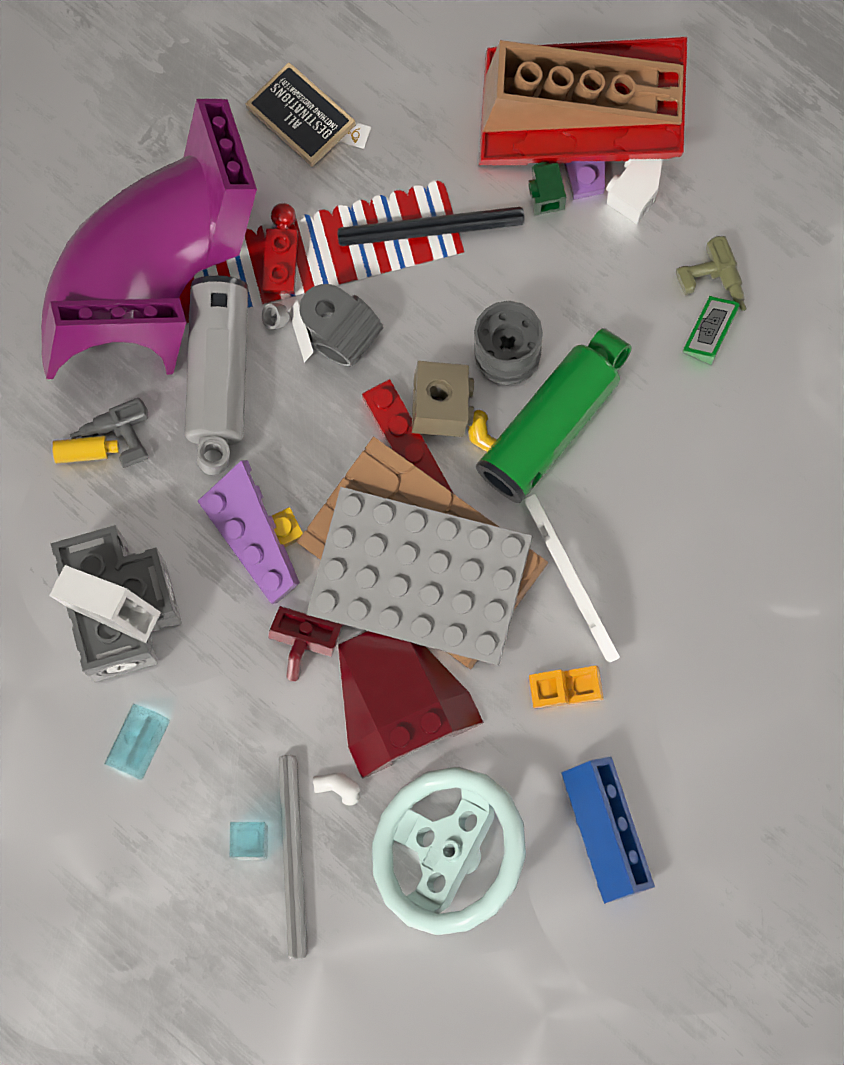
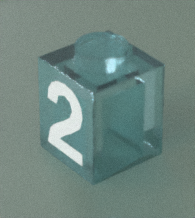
M230 822L229 857L233 860H267L268 825L265 822Z

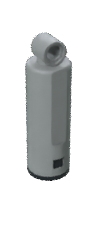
M228 276L199 277L194 279L190 285L185 437L188 441L199 444L197 464L201 471L209 475H218L225 471L230 457L229 445L239 443L243 439L248 285L241 279ZM214 449L221 453L222 458L216 462H211L205 458L204 454Z

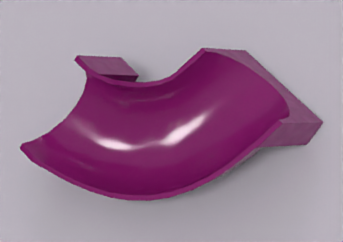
M196 99L183 158L156 170L122 190L89 216L67 242L52 271L45 292L42 310L41 352L46 379H54L59 368L72 356L92 346L111 342L135 343L150 348L162 358L166 374L172 375L174 373L186 325L179 297L187 283L198 272L240 255L257 191L228 99Z

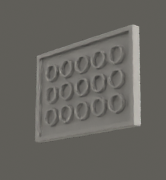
M340 487L306 615L499 666L533 536Z

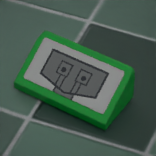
M709 296L682 352L712 365L737 314L740 303Z

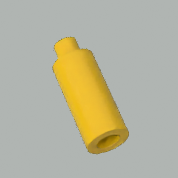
M106 436L53 441V457L56 464L108 459L109 453H119L120 450L119 441H107Z

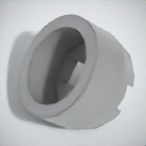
M279 303L265 305L262 310L263 324L268 329H279L285 326L290 318L286 306Z

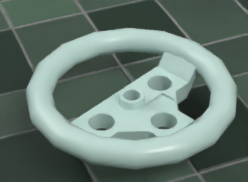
M461 767L428 771L402 787L381 814L372 843L373 877L385 905L409 927L435 935L469 931L496 915L516 889L526 857L524 822L511 795L487 774ZM460 788L462 791V800L455 813L437 821H432L410 810L415 803L434 791ZM495 810L503 827L505 851L496 880L484 896L461 911L441 913L450 906L465 875L472 873L479 866L481 861L479 847L495 818ZM475 814L477 817L476 826L471 831H466L465 821L467 817ZM433 830L435 835L434 841L430 846L425 847L423 845V837L426 832ZM394 841L418 852L423 876L416 890L408 896L402 892L394 874ZM443 875L446 880L445 887L441 892L436 893L434 882L437 877Z

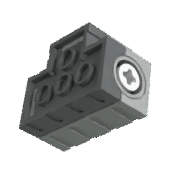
M116 525L50 543L53 555L57 561L58 576L66 565L127 588L161 612L152 632L161 630L162 627L169 625L172 627L182 624L166 562L156 547L145 550L144 553L128 555L127 542ZM66 607L69 618L72 620V631L77 650L80 652L82 671L94 682L158 664L156 653L152 648L151 634L145 643Z

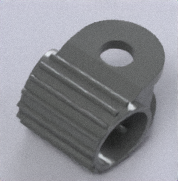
M320 284L314 286L304 294L300 302V316L314 347L325 357L344 366H353L384 328L374 311L361 298L356 295L350 296L335 285Z

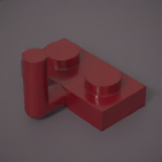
M279 606L270 627L268 638L293 645L289 653L286 673L289 681H297L299 679L301 661L305 649L332 657L341 635L343 624Z

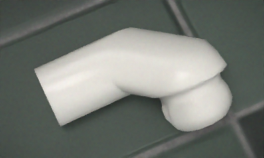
M343 773L313 777L315 793L334 790L342 796V801L346 805H354L360 799L358 784Z

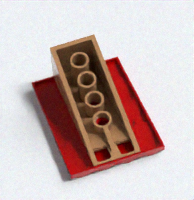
M687 37L546 45L500 40L498 47L487 48L485 54L479 165H528V163L628 161L629 159H671L681 157L684 153Z

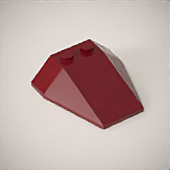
M370 631L338 644L348 748L362 779L392 766V761L451 734L455 737L484 723L470 692L426 646Z

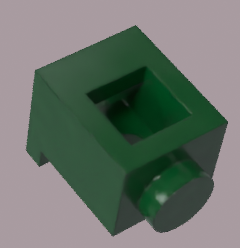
M542 162L532 166L533 177L532 180H528V187L531 199H534V216L565 210L567 197L558 163L549 164L548 162Z

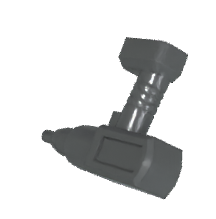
M139 397L110 408L109 412L96 416L92 422L79 428V431L70 434L71 439L80 436L83 438L97 433L103 435L114 430L116 437L123 436L129 446V449L123 451L119 457L122 467H129L149 458L146 449L142 446L132 425L148 419V410Z

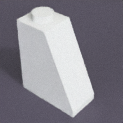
M66 565L56 579L49 595L66 607L145 643L161 614L160 611L127 588Z

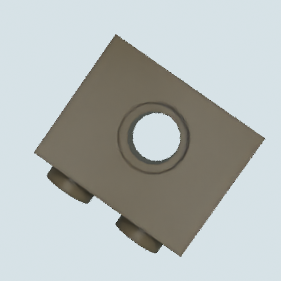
M428 361L417 362L413 379L412 433L452 437L464 436L467 425L472 426L474 407L468 406L469 397L472 398L474 392V378H469V365ZM432 397H439L443 401L435 400Z

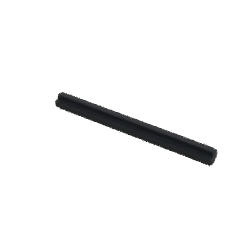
M519 206L338 228L337 235L340 246L519 226L524 224L525 216L523 208Z

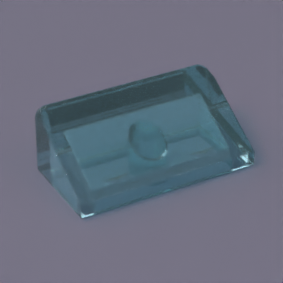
M133 703L104 764L142 780L168 727L169 719L155 711Z

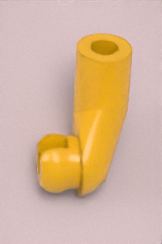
M475 410L472 426L467 425L469 440L487 452L497 439L488 434L486 424L488 415L486 412Z

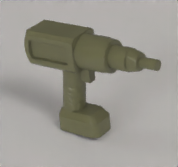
M726 236L714 237L707 243L706 250L711 261L694 266H682L676 269V275L685 296L694 293L696 288L694 278L710 275L712 280L720 277L724 288L730 292L732 299L740 303L741 311L747 310L744 304V292L741 287L743 283L737 270V262Z

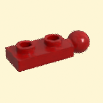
M279 203L271 211V220L276 229L266 228L262 282L263 293L295 294L298 230L289 229L296 219V213L294 208L287 203Z

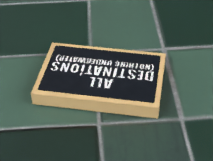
M287 63L245 103L246 108L312 167L356 126L355 120L291 63Z

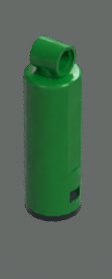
M606 328L600 329L591 339L588 346H574L476 464V469L483 479L506 498L516 503H521L620 382L618 370L627 361L632 346Z

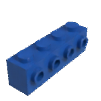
M612 756L590 760L561 772L604 904L655 888Z

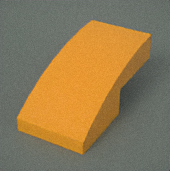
M596 665L567 671L560 669L529 675L533 708L556 707L604 700L600 670Z

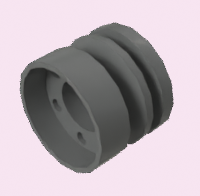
M503 301L487 307L477 318L474 329L475 361L481 373L492 382L504 385L518 384L530 378L538 368L541 358L543 332L541 321L535 312L523 303Z

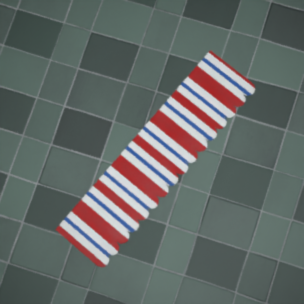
M432 181L428 184L427 191L423 186L416 185L411 187L408 196L404 191L396 190L390 194L389 200L383 195L374 196L371 199L370 205L365 200H357L352 204L351 209L346 205H338L333 209L332 214L325 209L317 211L313 219L306 214L299 215L295 219L294 224L289 227V229L298 230L295 294L263 293L262 282L266 228H275L270 224H263L257 229V235L253 230L246 229L239 256L203 269L185 286L179 298L186 324L189 323L190 285L194 279L199 277L228 276L246 282L248 285V308L305 294L309 289L320 284L336 286L465 253L459 233L340 246L338 243L337 231L340 227L453 214L446 186L441 181Z

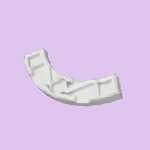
M537 495L529 496L526 498L525 503L605 659L610 663L620 658Z

